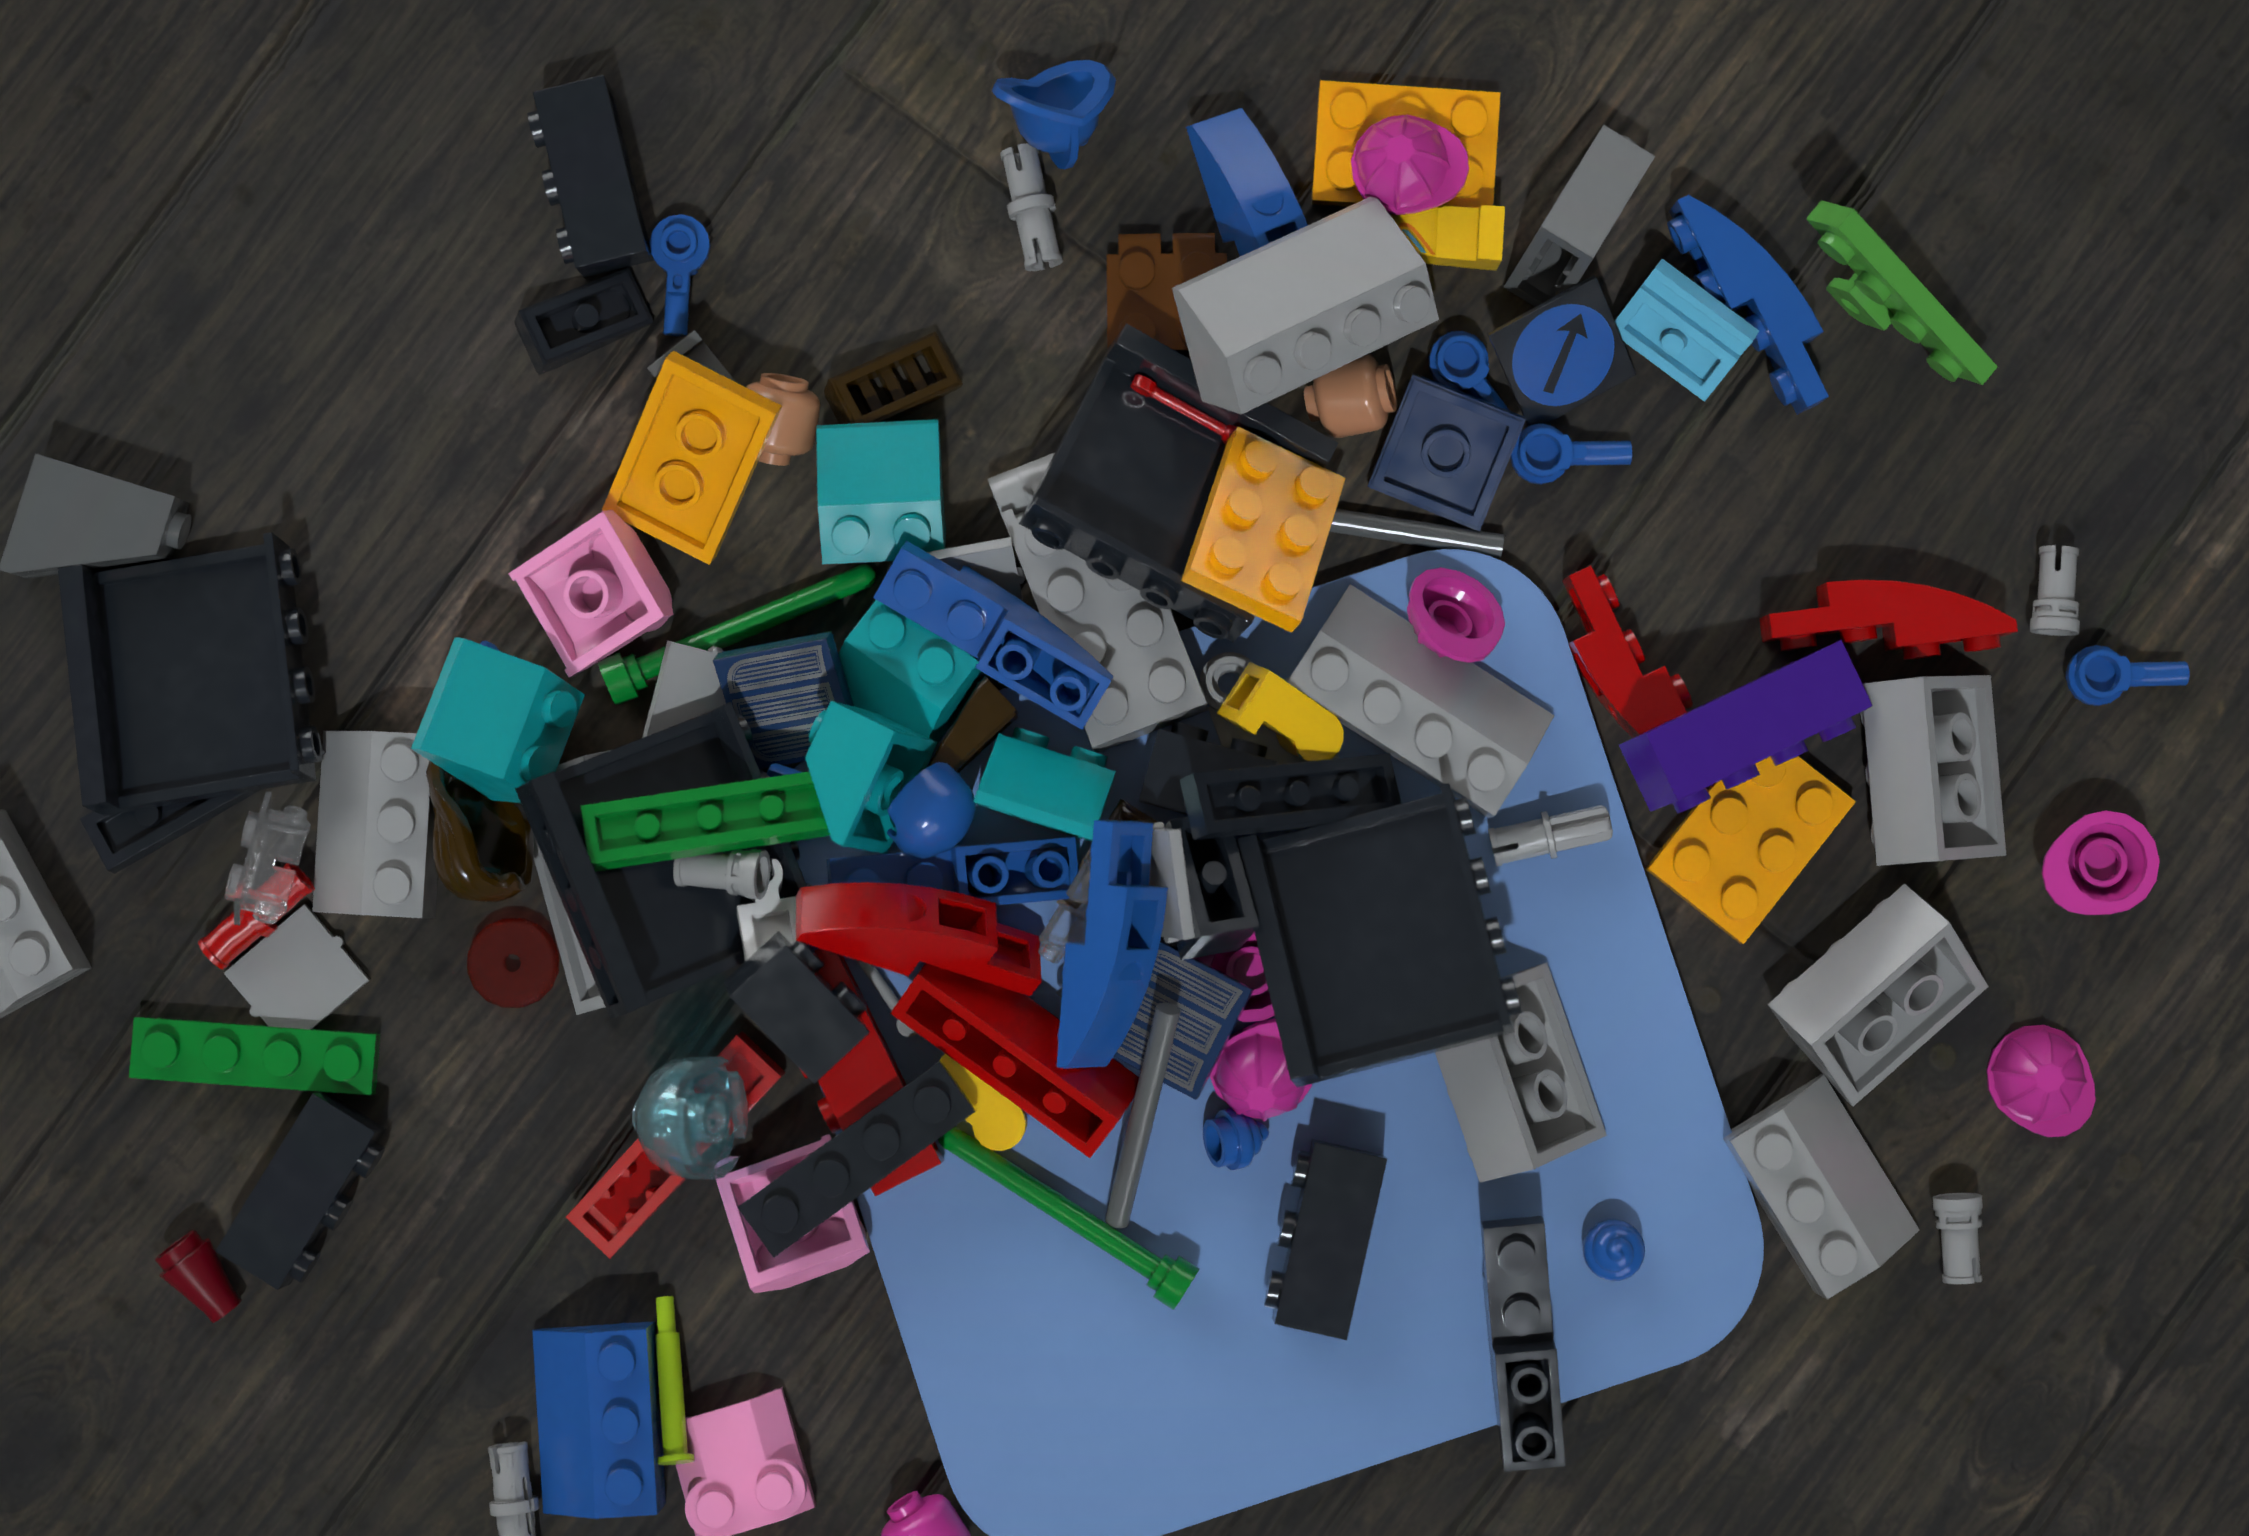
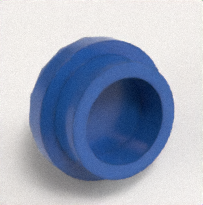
M1232 1108L1218 1111L1215 1118L1205 1121L1203 1127V1141L1209 1160L1215 1167L1226 1166L1230 1170H1238L1249 1166L1254 1155L1260 1152L1263 1141L1269 1136V1130L1262 1122L1243 1114L1238 1115Z
M1608 1219L1597 1223L1589 1230L1583 1243V1256L1589 1269L1598 1277L1608 1281H1621L1631 1277L1640 1269L1645 1256V1245L1641 1234L1631 1224L1618 1219Z

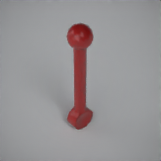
M1136 374L1130 385L1137 393L1146 397H1152L1221 435L1225 445L1230 435L1237 428V426L1226 425L1157 387L1154 381L1143 375Z

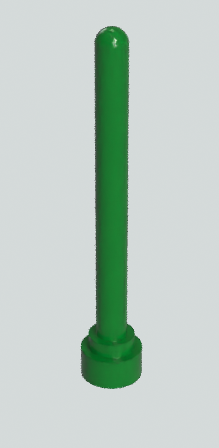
M867 564L856 566L675 643L706 651L712 646L723 649L871 587L876 581V572ZM666 646L636 658L634 653L623 657L619 652L597 662L607 689L616 706L639 697L637 691L648 686L646 680L659 675Z
M956 1126L938 1139L939 1144L955 1156L1149 1279L1146 1286L1156 1291L1153 1297L1172 1310L1176 1308L1200 1268L1180 1255L1176 1260L1167 1254L1161 1259L995 1151L982 1146L978 1140Z

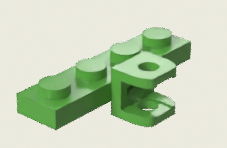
M1821 200L1806 220L1822 236L1818 241L1820 248L1836 262L1842 265L1848 264L1855 272L1849 281L1842 278H1833L1826 287L1830 295L1857 321L1883 331L1892 324L1900 334L1910 341L1921 343L1930 353L1926 358L1927 363L1945 379L1955 382L1959 377L1983 385L1998 367L1854 209Z

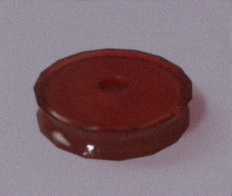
M524 918L501 919L486 925L473 939L467 954V973L474 989L487 1002L502 1008H521L540 1001L552 989L559 973V952L553 938L540 925ZM512 954L517 955L521 961L520 968L515 972L510 971L506 966V959Z

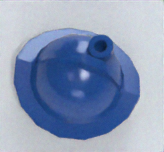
M1078 60L1048 68L1029 80L1017 78L998 79L993 86L992 92L997 98L1010 105L1017 128L1027 143L1042 152H1048L1058 169L1072 168L1076 163L1079 147L1087 144L1098 126L1099 113L1113 96L1116 79L1104 64L1092 60Z

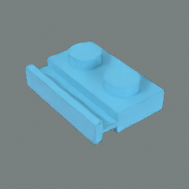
M1664 259L1659 261L1615 319V324L1622 341L1704 402L1759 333L1758 329Z

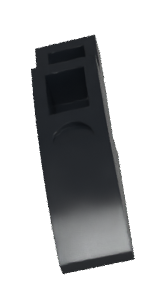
M1542 1216L1480 1221L1484 1262L1482 1276L1486 1323L1504 1472L1566 1466L1557 1348L1553 1340L1545 1222Z

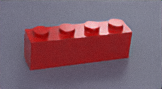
M818 948L814 952L825 964L818 972L833 988L841 981L844 982L864 1003L867 1009L860 1016L870 1032L818 1080L826 1097L818 1100L817 1104L826 1124L834 1134L848 1128L906 1086L907 1083L844 956ZM800 1069V1071L802 1072L803 1076L807 1079L808 1077H807V1076L805 1075V1073ZM934 1141L872 1186L871 1190L874 1196L941 1164L944 1158L936 1142Z
M926 963L890 1013L1089 1158L1092 1157L1119 1122L1135 1096L1139 1077L1113 1058L1107 1067H1056L1060 1020L1024 994Z

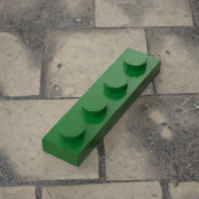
M810 771L581 806L587 853L595 871L830 836Z
M134 1017L129 1078L375 1095L381 1034Z

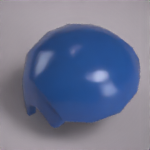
M937 762L923 769L902 788L888 808V815L894 822L897 832L890 828L887 834L901 851L918 858L926 859L951 850L967 834L974 819L975 803L973 802L974 794L971 788L948 763Z

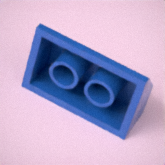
M655 1321L532 1330L543 1514L592 1519L658 1515L666 1504L664 1465H658L657 1460L658 1457L663 1456Z

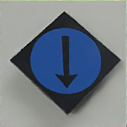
M1595 275L1487 333L1522 415L1526 417L1525 422L1527 426L1540 423L1547 424L1636 375Z

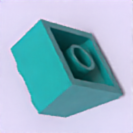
M939 419L817 425V494L822 564L894 561L906 540L925 552L945 549L946 525Z
M875 600L848 635L839 652L854 707L876 712L936 742L941 740L954 723L976 685L985 676L982 671L975 668L979 661L973 656L878 600Z
M455 637L411 749L492 801L521 803L515 790L516 788L532 779L553 771L556 772L585 694L545 667L468 639Z
M831 701L827 710L822 711L812 724L809 733L811 746L805 757L833 842L844 847L887 854L893 842L887 831L891 828L897 832L894 822L888 815V808L902 788L927 767L938 742L876 712Z
M1015 727L1012 738L998 734L973 802L978 806L1092 842L1094 820H1101L1116 775V771L1105 768L1108 757L1077 746H1073L1070 756L1048 750L1047 746L1050 738Z

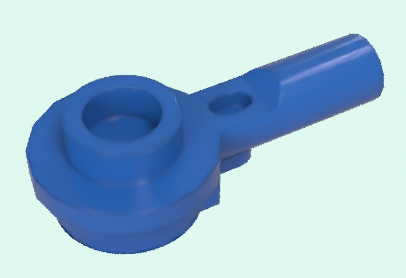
M683 214L672 215L660 221L652 231L650 239L651 255L657 265L667 273L663 334L675 337L687 336L690 278L698 273V269L708 259L711 248L709 235L704 226L695 218Z
M1452 331L1441 336L1433 344L1428 356L1429 370L1436 382L1459 391H1466L1471 396L1509 410L1486 379L1489 372L1488 352L1480 339L1465 331Z
M1540 423L1528 426L1520 432L1510 459L1512 467L1518 476L1529 483L1545 484L1556 480L1563 475L1565 470L1573 465H1630L1632 461L1631 441H1571L1568 435H1563L1555 427Z
M2099 645L2083 648L2074 654L2066 670V681L2071 693L2084 704L2093 706L2111 703L2123 691H2127L2129 687L2183 686L2188 684L2190 677L2189 666L2185 661L2130 663L2126 656H2119L2118 653L2109 647Z

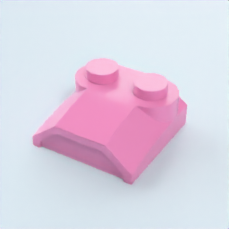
M613 510L602 511L508 573L512 581H516L566 666L565 672L569 678L578 675L642 634L660 628L670 616L674 615L670 590L634 529L626 524Z
M830 1134L822 1136L821 1140L731 1173L724 1174L722 1172L714 1175L749 1287L754 1293L782 1290L845 1268L870 1252L865 1228L859 1219L854 1201L847 1204L774 1258L738 1209V1206L830 1141L832 1139Z
M783 1387L746 1401L686 1417L688 1454H694L695 1461L677 1464L676 1469L686 1501V1518L694 1530L695 1536H732L785 1520L815 1508V1497Z

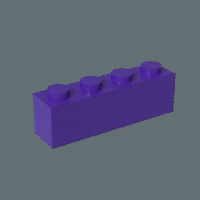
M1842 640L1619 744V747L1650 812L1673 804L1678 814L1710 799L1711 797L1706 787L1722 780L1727 790L1758 776L1760 773L1755 763L1771 757L1776 766L1807 752L1808 748L1804 740L1817 733L1822 742H1826L1856 728L1852 716L1873 705Z

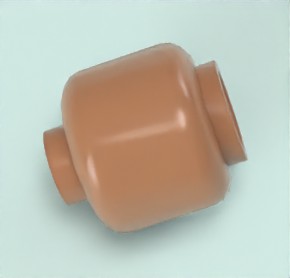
M1370 354L1313 380V385L1304 388L1305 406L1310 421H1321L1323 428L1333 438L1377 431L1385 426L1389 413L1397 410L1396 389L1390 368L1387 364L1379 365Z
M763 373L761 374L760 382L751 383L746 386V388L783 406L759 462L786 466L790 464L791 456L802 455L812 450L816 436L820 401L816 394L808 390V381L789 375Z

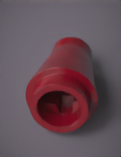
M195 1229L179 1238L155 1258V1261L163 1270L159 1276L204 1312L212 1323L224 1317L242 1301L234 1290L210 1238L208 1237L203 1240Z

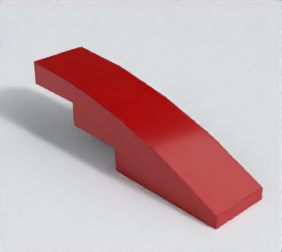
M741 1031L698 1078L687 1086L652 1126L641 1134L572 1209L566 1218L609 1259L612 1258L786 1072Z

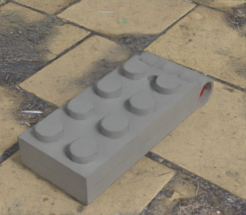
M1052 453L987 480L1009 537H1011L1013 547L1039 613L1075 640L1114 676L1084 726L1093 751L1099 753L1169 726L1173 722H1179L1208 710L1170 609H1161L1151 605L1142 598L1138 589L1119 579L1112 580L1097 575L1088 568L1085 560L1065 549H1052L1041 544L1033 537L1031 530L1019 524L1055 454Z

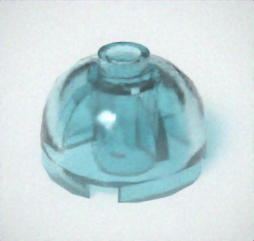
M695 1056L673 1059L649 1076L634 1105L632 1113L633 1125L644 1152L652 1163L672 1176L698 1180L723 1178L735 1167L739 1156L729 1155L733 1148L734 1139H745L748 1101L741 1076L738 1071L726 1070L723 1064L728 1062V1060L722 1056Z

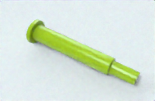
M663 1296L655 1298L658 1334L655 1335L663 1443V1456L658 1457L657 1460L658 1465H677L694 1462L695 1458L694 1454H688L679 1332H676L674 1297Z

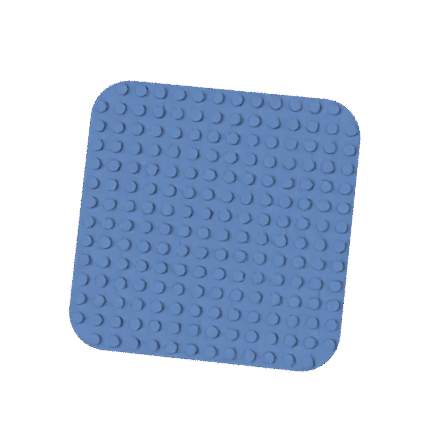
M1460 549L1425 551L1313 587L1302 621L1292 633L1255 616L1252 624L1234 642L1226 638L1216 639L1202 633L1195 626L1179 631L1199 684L1200 675L1206 663L1214 656L1226 652L1242 654L1254 664L1272 671L1284 680L1292 675L1350 584L1408 622L1409 592L1414 579L1425 570L1442 567L1461 571L1478 580L1494 595L1504 615L1505 627L1503 634L1491 654L1482 661L1472 663L1553 714L1554 718L1529 764L1496 815L1487 818L1469 806L1476 834L1464 837L1470 860L1482 857L1491 893L1480 896L1485 918L1497 916L1507 953L1495 955L1500 976L1504 977L1547 962L1607 1136L1536 1169L1480 1183L1472 1159L1469 1156L1467 1144L1452 1101L1449 1098L1435 1053L1313 1083L1296 1109L1268 1118L1265 1122L1262 1119L1253 1118L1262 1122L1268 1128L1269 1136L1263 1141L1260 1152L1254 1155L1249 1166L1238 1170H1230L1226 1166L1215 1167L1209 1160L1204 1146L1203 1127L1205 1121L1215 1118L1218 1111L1231 1108L1216 1094L1210 1076L1199 1098L1196 1100L1163 1083L1129 1225L1126 1228L1115 1229L1161 1259L1165 1254L1174 1260L1180 1255L1200 1268L1174 1310L1153 1297L1156 1291L1146 1286L1149 1279L943 1148L937 1139L935 1142L944 1158L941 1164L877 1196H874L871 1188H869L857 1197V1201L947 1478L961 1507L970 1519L988 1536H1162L1497 1425L1482 1276L1484 1262L1480 1221L1542 1216L1545 1222L1553 1340L1557 1348L1561 1403L1698 1357L1722 1341L1738 1324L1751 1304L1758 1287L1764 1257V1240L1758 1209L1747 1177L1723 1140L1732 1131L1565 631L1557 613L1543 592L1529 578L1507 563L1474 551ZM1233 673L1222 675L1218 681L1220 690L1225 694H1229L1239 677ZM1009 687L999 690L1018 711V718L1001 733L1002 735L1012 738L1015 727L1050 738L1047 746L1048 750L1070 756L1073 746L1093 751L1085 728L1081 730ZM1209 710L1179 721V723L1209 731L1206 742L1221 746ZM1173 724L1161 729L1171 732ZM1341 724L1344 730V737L1340 751L1337 753L1339 758L1388 754ZM950 728L947 730V732L936 745L935 750L930 758V761L932 760L933 756L935 755L945 736L949 732ZM1158 730L1099 752V754L1108 757L1105 768L1116 771L1101 820H1108L1120 799L1156 821L1163 822L1164 826L1170 819L1188 817V815L1139 802ZM996 739L959 773L971 788L974 798ZM1390 755L1402 804L1442 793L1441 787ZM806 761L801 762L794 768L801 772L809 771ZM975 803V814L971 826L964 838L954 847L1074 836L978 806ZM1602 805L1609 812L1613 834L1612 838L1607 841L1558 851L1557 858L1551 859L1549 853L1504 863L1502 866L1496 867L1488 832L1489 828L1494 827L1496 829L1541 819V812L1547 811L1548 817ZM1307 828L1257 833V836L1260 840H1265ZM1236 835L1235 839L1240 838L1242 835ZM831 836L797 841L800 851V858L797 863L805 882L812 886L828 884L826 859L885 854L844 847L833 842ZM1076 837L1079 867L1092 842ZM894 841L888 853L903 852ZM1082 884L1080 888L1081 897L1088 901L1089 887ZM1058 900L996 906L998 923L1039 936L1042 982L1033 994L1028 997L1060 1020L1061 998L1056 994V991L1063 986L1062 971L1065 960V946L1069 942H1085L1086 921L1056 903ZM809 945L813 950L818 949L815 946ZM844 956L906 1083H910L935 1065L945 1053L918 1033L912 1037L901 1035L896 1026L898 1019L890 1014L891 1009L857 961ZM920 961L909 976L881 967H875L898 1000H900L926 963ZM1238 1020L1232 1034L1257 1022H1241ZM1113 1057V1059L1139 1077L1140 1070ZM1133 1100L1119 1122L1091 1158L1084 1155L1027 1112V1130L1021 1141L1013 1148L995 1152L1105 1222ZM963 1120L956 1126L976 1139L972 1125L966 1120ZM1312 1139L1381 1154L1387 1158L1347 1340L1274 1324L1272 1319L1274 1308L1264 1306L1271 1271H1283L1288 1248L1277 1246L1285 1210L1296 1212L1301 1188L1291 1186L1296 1157L1299 1150L1310 1151ZM1608 1219H1618L1631 1224L1641 1234L1645 1245V1256L1640 1269L1631 1277L1621 1281H1608L1598 1277L1589 1269L1583 1256V1243L1589 1230L1597 1223Z

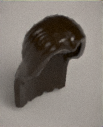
M429 761L426 776L435 813L432 850L437 874L446 889L460 899L483 902L503 901L525 890L531 883L534 833L521 803L492 801Z

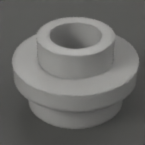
M1226 652L1214 656L1206 663L1200 675V686L1210 707L1218 711L1228 696L1218 686L1220 677L1227 673H1233L1240 677L1248 663H1253L1249 658L1239 653Z

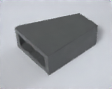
M1603 125L1503 288L1536 307L1575 286L1595 257L1655 156L1639 147L1631 138L1620 135Z
M35 453L0 562V570L24 578L58 575V568L80 564L89 570H98L171 560L175 548L181 549L184 546L190 532L192 518L191 515L186 514L189 502L169 494Z

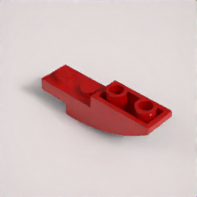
M1590 565L1562 580L1587 635L1569 643L1574 661L1600 703L1617 723L1634 738L1687 713L1686 709L1692 707L1693 703L1689 691L1679 674L1670 676L1666 667L1663 666L1644 676L1642 675L1638 665L1645 662L1643 651L1632 630L1628 629L1622 632L1612 610L1619 607V601L1607 576L1602 574L1596 577Z
M1889 580L1826 582L1816 587L1819 608L1773 613L1759 619L1762 642L1779 640L1781 651L1816 647L1817 635L1840 633V640L1843 643L1877 639L1876 628L1882 627L1885 651L1903 649L1904 660L1941 655L1940 644L1963 641L1964 652L2000 648V636L2018 632L2017 620L1988 604L1959 593L1928 585Z
M874 882L832 883L801 887L796 894V941L909 976L921 961L1027 996H1031L1042 982L1039 936L998 923L996 903L932 887Z

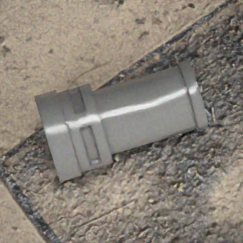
M2056 545L2039 547L2038 600L2033 601L2030 632L2050 636L2078 635L2080 621L2078 620L2079 603L2075 601L2079 549L2071 546H2062L2061 569L2056 571Z
M739 849L733 850L731 853L720 852L675 859L673 867L674 881L677 886L724 889L730 895H741L746 898L759 900L767 892L771 872L768 852L759 849L746 851Z
M1949 1193L1933 1196V1210H1935V1216L1938 1217V1220L1935 1221L1936 1228L1941 1229L1942 1282L1947 1284L1982 1282L1983 1276L1980 1269L1978 1228L1982 1227V1219L1979 1218L1983 1208L1982 1195L1977 1193Z

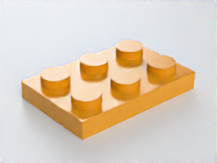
M1320 80L1311 204L1349 207L1364 200L1353 182L1351 159L1357 141L1371 125L1386 117L1412 115L1429 120L1449 130L1460 139L1468 154L1469 173L1464 187L1454 199L1438 206V208L1443 206L1480 208L1481 205L1493 206L1501 92Z
M673 350L665 358L602 511L613 510L624 522L710 565L720 550L783 406Z
M1237 426L1227 441L1181 581L1292 633L1302 621L1346 478Z
M1799 756L1776 766L1771 757L1755 763L1760 773L1758 776L1727 790L1722 780L1712 784L1708 789L1711 798L1694 806L1645 868L1739 944H1744L1856 803L1855 800Z

